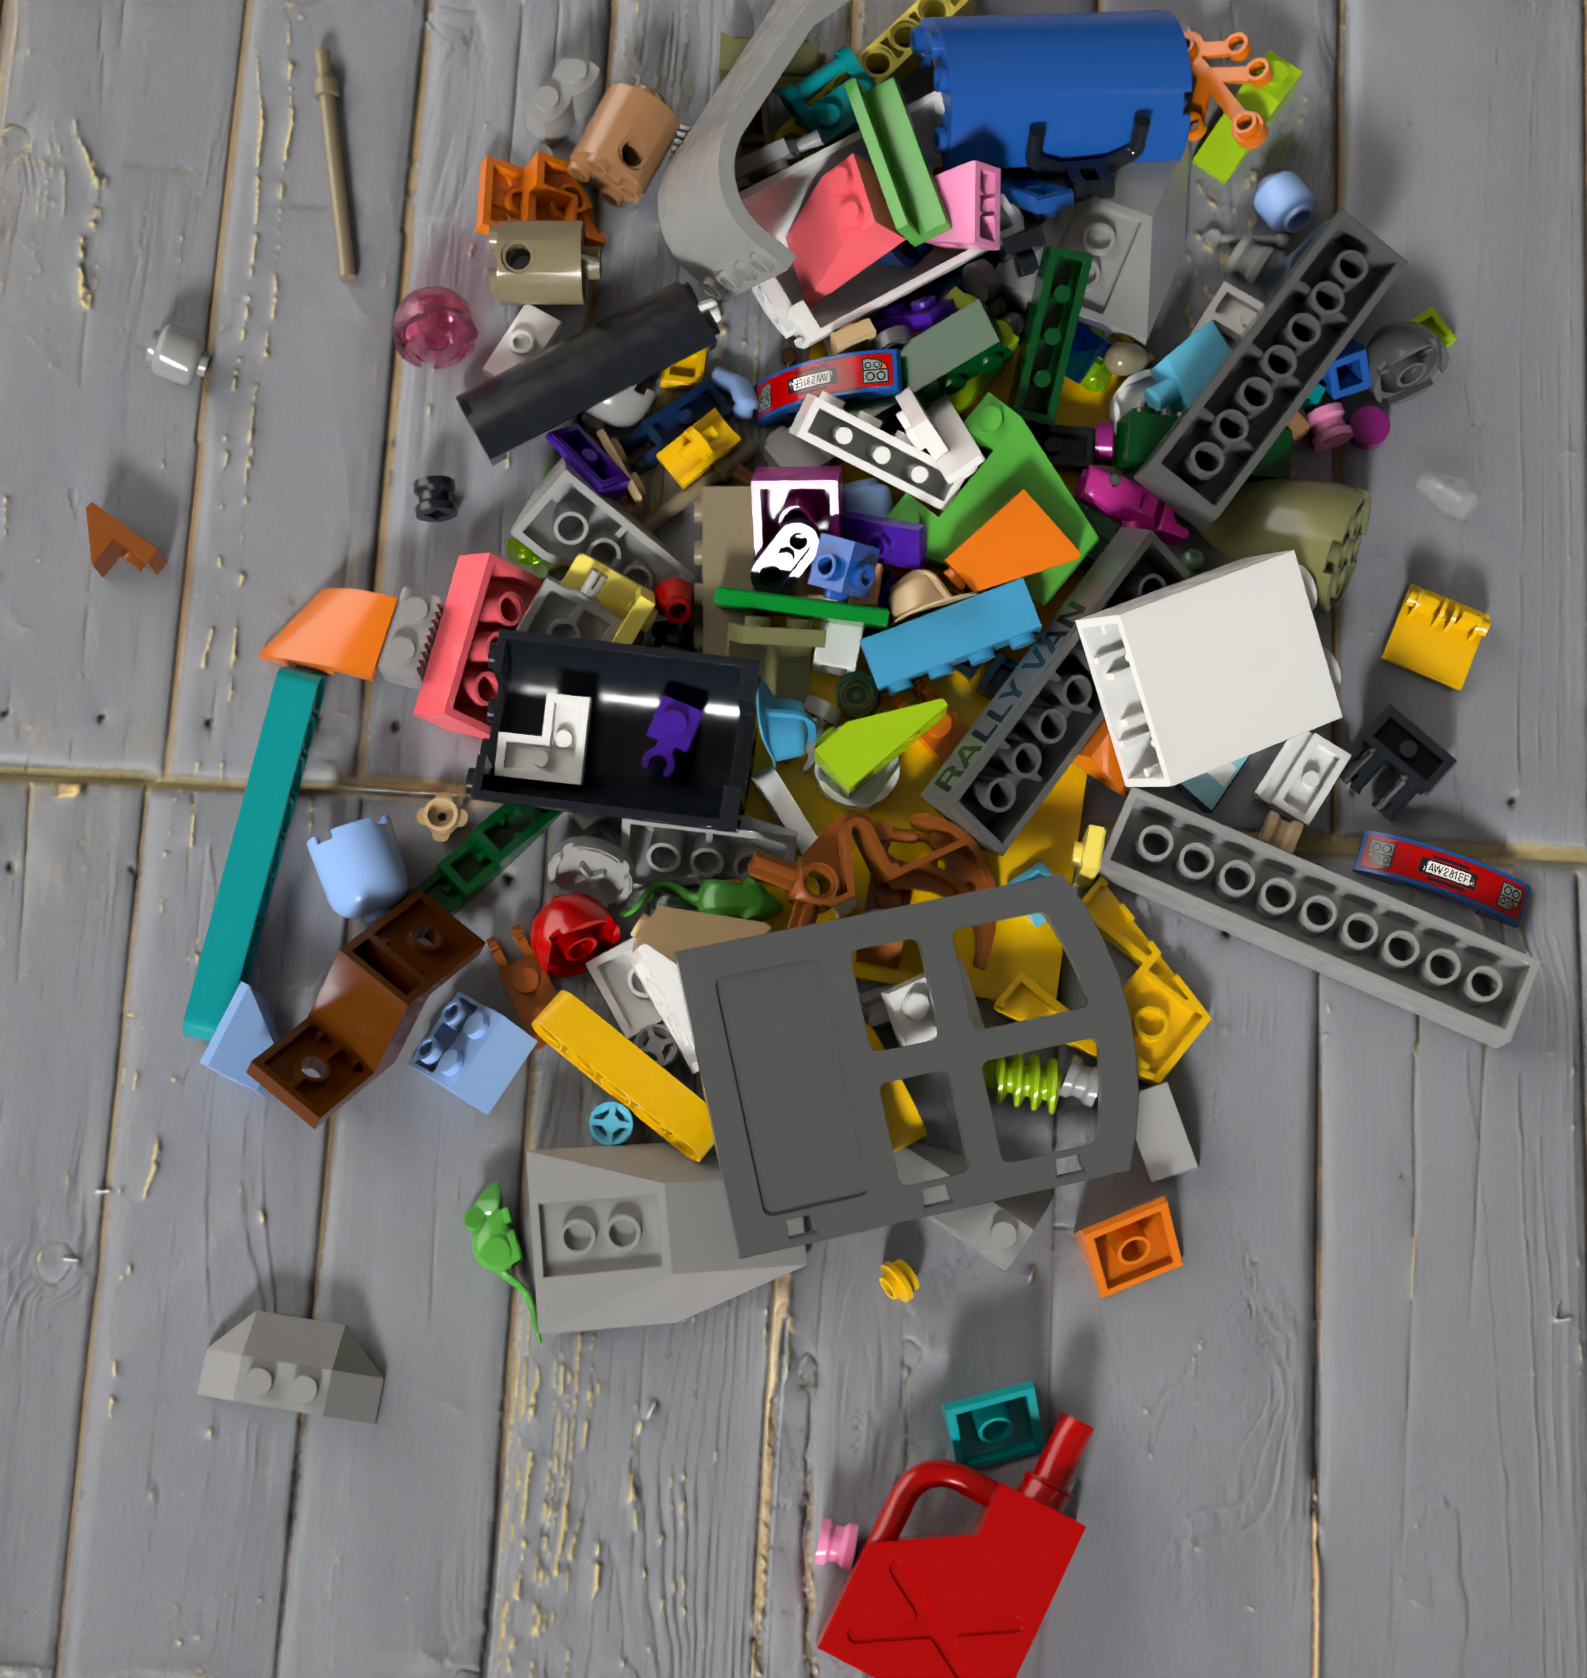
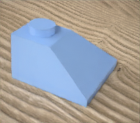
M241 981L199 1062L215 1073L263 1096L266 1095L268 1090L246 1072L252 1060L279 1040L266 998L250 985Z

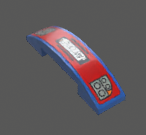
M881 349L838 354L803 362L765 377L754 385V390L759 399L758 409H755L756 426L763 427L795 419V412L800 410L807 394L819 398L821 392L824 391L840 400L859 397L869 401L902 392L901 351L897 349Z
M1370 830L1364 831L1352 868L1353 872L1390 885L1399 882L1477 909L1475 914L1518 928L1531 888L1528 884L1505 872L1455 852L1412 839Z

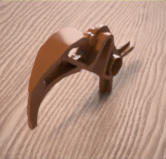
M855 811L844 812L833 819L795 864L755 850L747 867L749 869L747 875L785 889L784 894L786 897H789L788 902L793 906L786 929L815 924L818 914L825 913L856 897L852 837L877 887L887 883L889 889L931 892L943 898L996 887L990 866L977 842L955 823L928 812L912 813L909 824L915 830L894 828L885 821L873 824L870 818L862 813ZM891 841L909 844L924 842L927 843L933 852L908 863L896 859L887 851ZM938 861H942L945 864L944 870L938 867ZM807 876L813 877L818 882L820 887L819 895H815L808 889L806 884ZM967 881L972 883V891L967 889ZM996 922L972 926L975 934V955L972 966L980 970H985L994 941Z

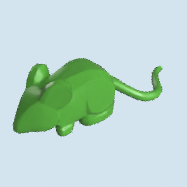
M746 878L743 884L718 879L705 880L700 886L698 893H692L675 881L661 880L649 885L633 907L620 913L619 917H626L635 913L654 891L664 887L671 888L683 900L697 906L698 912L763 922L771 916L781 913L783 905L768 893L762 884L751 878Z
M494 1182L482 1191L474 1206L464 1214V1227L472 1232V1250L477 1263L485 1270L496 1273L516 1288L524 1297L531 1314L537 1343L540 1344L542 1343L541 1334L538 1333L537 1311L531 1293L520 1280L508 1271L523 1262L524 1259L517 1232L514 1229L511 1230L510 1227L514 1224L512 1212L508 1207L502 1208L503 1199L499 1182Z

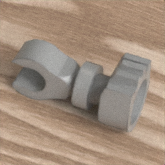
M809 694L804 703L806 712L816 722L817 739L825 732L827 726L836 727L844 713L838 707L813 694ZM815 742L806 746L805 752L808 754V760L803 767V773L809 772L815 765L814 749L817 748ZM792 758L785 760L787 765H789Z

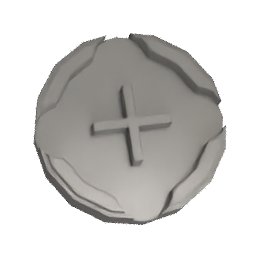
M590 826L583 831L581 836L571 837L559 843L548 863V878L551 884L554 880L555 884L559 887V894L580 893L590 895L599 900L606 908H608L609 904L616 903L617 901V905L625 902L631 894L635 883L636 869L631 858L621 849V836L608 826Z

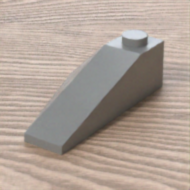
M914 1142L894 1153L899 1180L904 1185L960 1174L965 1171L967 1166L965 1156L918 1142ZM945 1184L922 1189L924 1205L950 1200ZM1046 1190L932 1215L927 1218L1005 1271L1010 1268L1035 1230L1054 1196Z

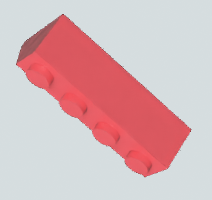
M490 552L460 555L458 557L414 709V716L445 730L489 739L492 723L487 722V708L490 697H497L499 685L493 669L488 668L491 642L497 643L500 629L516 630L544 580Z

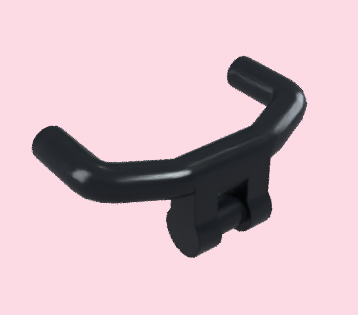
M1143 115L1135 117L1130 143L1104 158L1066 162L1042 156L1045 130L1038 126L1031 127L1028 133L1025 161L1030 169L1038 173L1064 179L1066 187L1074 192V202H1083L1087 197L1096 196L1100 200L1110 199L1115 195V182L1110 173L1132 163L1142 155L1146 147L1151 121Z

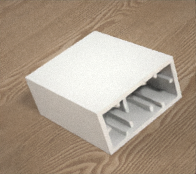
M1294 550L1242 558L1075 620L1126 787L1174 786L1343 717L1336 696L1341 686L1340 669L1332 653L1322 646L1312 613L1317 603L1316 586L1308 570L1302 565H1298Z

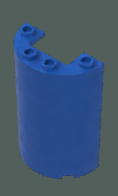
M1147 10L925 17L921 20L918 27L911 29L912 53H917L921 70H929L933 58L935 66L934 87L936 92H941L945 111L940 127L934 129L933 146L935 153H940L944 170H950L974 160L997 168L1029 167L1025 161V152L1029 129L1035 126L1045 130L1042 156L1060 162L1104 158L1130 143L1134 119L1141 115L1148 117L1151 123L1144 152L1133 162L1180 161L1182 158L1191 119L1190 113H1183L1187 104L1185 92H1192V77L1186 39L1178 20L1171 12Z

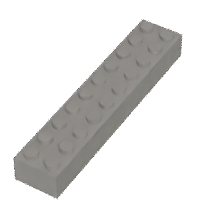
M1131 787L1125 797L1104 846L1100 870L1096 875L1099 878L1102 876L1108 882L1496 1049L1511 1042L1542 962L1136 787Z

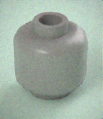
M168 324L162 331L155 329L145 361L151 363V371L155 376L187 386L193 382L196 375L204 377L211 353L204 351L205 340L202 335L173 324Z

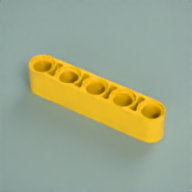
M561 990L531 1023L534 1031L546 1043L689 1159L700 1162L715 1144L706 1102L571 993Z

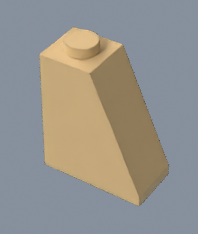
M657 906L651 916L644 913L633 928L630 935L636 939L633 943L632 952L637 947L646 943L676 964L674 953L677 951L766 934L770 932L771 926L760 921Z

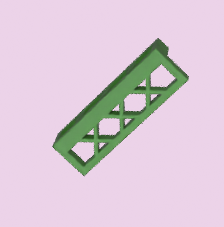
M892 77L867 91L856 78L845 82L846 92L896 230L916 247L952 229L900 84Z

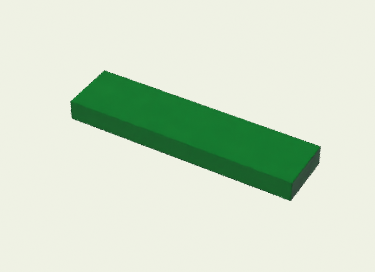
M722 586L716 588L714 604L717 608L789 618L812 619L819 622L887 630L890 623V611H888V608Z

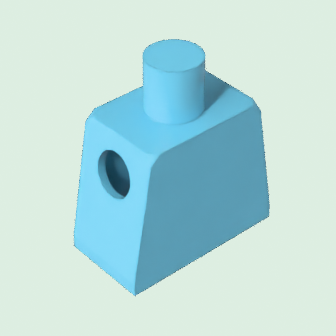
M1213 320L1202 326L1151 370L1152 378L1156 384L1146 389L1144 393L1149 407L1159 412L1170 406L1173 413L1183 412L1228 353L1230 348Z

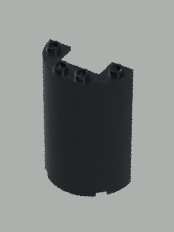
M499 630L497 643L491 642L488 652V668L493 669L499 683L497 697H490L487 708V722L492 723L489 739L483 738L480 755L478 754L476 767L469 768L466 778V793L471 794L470 797L473 800L732 833L740 831L742 820H738L739 814L745 815L757 741L758 716L756 696L757 687L762 678L761 660L516 630ZM547 693L592 698L583 785L494 775L498 733L506 732L542 736ZM663 695L705 712L689 752L676 748L674 756L677 766L670 778L663 776L667 762L662 756H656L652 760L649 769L642 767L644 754L649 749L654 748L658 741L647 736V732Z

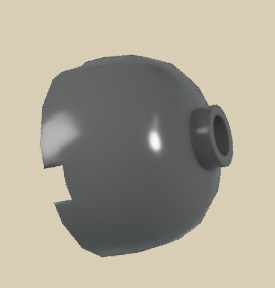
M1414 321L1398 322L1381 327L1375 332L1366 346L1371 380L1369 390L1375 399L1381 403L1382 399H1388L1391 404H1400L1417 397L1434 384L1430 377L1435 374L1438 368L1442 374L1447 368L1449 354L1446 347L1431 329Z

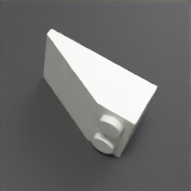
M645 943L637 947L630 956L629 961L664 1024L678 1045V1049L692 1074L699 1072L677 965Z

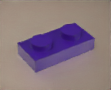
M931 295L919 298L911 302V305L903 306L901 300L894 301L879 309V314L871 318L870 321L876 330V336L882 331L897 325L908 326L912 333L928 330L956 313L957 309L954 299L936 301L935 296Z

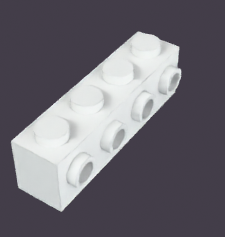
M822 391L819 398L807 394L789 433L939 510L944 511L956 497L964 479H957L953 483L948 484L932 456L923 451L918 452L906 433L897 430L895 436H892L880 430L883 423L881 420L861 410L857 417L843 411L842 408L845 402L827 392Z

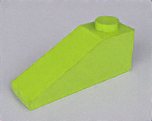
M1271 50L1263 57L1273 70L1271 82L1260 88L1254 87L1252 84H1243L1235 96L1245 111H1253L1260 114L1268 129L1293 98L1303 74L1301 70ZM1265 69L1257 71L1254 77L1261 75ZM1225 112L1192 161L1193 164L1224 185L1252 151V149L1240 147L1231 131L1233 122ZM1251 124L1246 126L1243 130L1249 128Z
M941 698L848 721L839 729L832 726L816 740L815 744L818 747L814 749V761L843 794L849 798L946 716L948 704Z

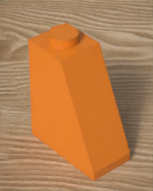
M1023 489L943 560L948 567L943 574L959 592L965 588L970 592H978L1074 561L1082 554Z

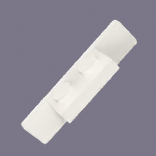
M907 387L895 396L902 409L896 416L904 427L907 436L918 452L925 448L928 450L948 484L953 483L957 479L969 477L976 471L978 465L985 461V457L947 395H943L931 402L926 411L910 387Z

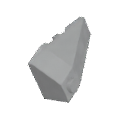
M564 457L559 460L536 487L510 530V534L545 561L556 565L560 563L570 567L578 554L585 553L652 592L665 579L681 578L690 583L696 577V573L618 501L599 495Z
M740 814L738 820H742V824L738 833L622 819L621 849L631 858L636 869L635 883L632 890L644 892L649 885L661 880L675 881L682 886L700 884L701 886L705 880L739 878L742 881H745L746 878L757 879L747 875L749 871L747 867L754 851L759 850L795 864L798 832ZM664 887L657 889L653 893L664 894L675 891Z

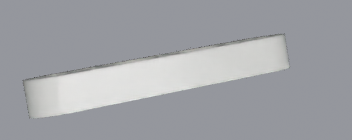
M769 766L752 776V780L778 825L798 832L796 853L800 858L818 837L778 773L772 766ZM811 877L815 882L816 886L818 887V889L820 890L819 884L816 881V879ZM854 897L831 910L840 919L858 909L859 906Z

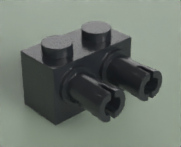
M1389 704L1360 736L1363 742L1361 746L1364 749L1345 771L1339 775V778L1348 785L1356 775H1359L1350 785V788L1357 794H1360L1361 790L1383 766L1394 768L1396 770V779L1371 804L1380 813L1389 803H1392L1383 816L1393 823L1397 815L1416 794L1428 796L1453 769L1457 760Z

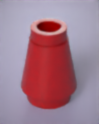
M668 578L660 582L654 590L655 609L672 623L681 624L686 622L694 606V590L692 586L681 578ZM676 603H681V605L678 607L673 608L672 606Z

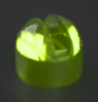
M1093 355L1080 373L1076 384L1093 393L1101 392L1111 382L1112 373L1106 368L1103 360Z

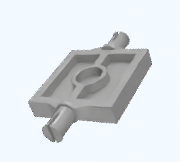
M815 129L797 139L786 140L782 138L736 159L735 179L738 192L803 160V154L824 146L819 130Z
M592 568L581 589L569 587L547 575L517 626L516 631L611 642L623 622V617L602 606L596 598L608 576L603 572L599 575V570Z

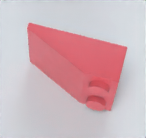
M854 153L820 178L785 237L789 250L797 255L793 264L804 301L809 307L814 306L906 240L896 230L873 164Z

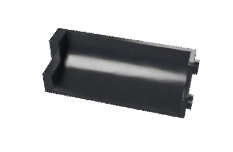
M676 281L457 395L455 399L492 466L507 459L506 453L705 348L708 351L715 349L717 346L715 336L720 334V330L710 311L702 313L698 308L699 302L691 285L688 282L681 284L679 281Z

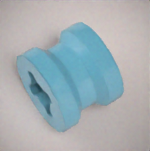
M612 1101L600 1104L593 1110L589 1119V1130L595 1141L601 1146L627 1145L633 1137L635 1131L633 1117L629 1110L620 1103Z

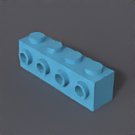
M1020 578L859 641L879 694L888 691L889 696L892 697L913 689L914 685L912 682L929 676L930 681H935L949 676L955 672L953 666L969 660L971 666L986 662L995 657L994 650L1007 645H1010L1012 650L1028 646L1036 641L1034 635L1041 633L1042 625L1023 578Z

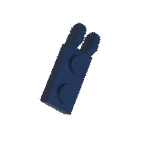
M710 379L705 380L641 422L639 428L621 439L619 443L625 455L640 448L648 439L654 446L653 449L632 463L630 469L633 473L636 472L640 476L655 468L660 463L656 454L715 408L725 422L733 417V410Z

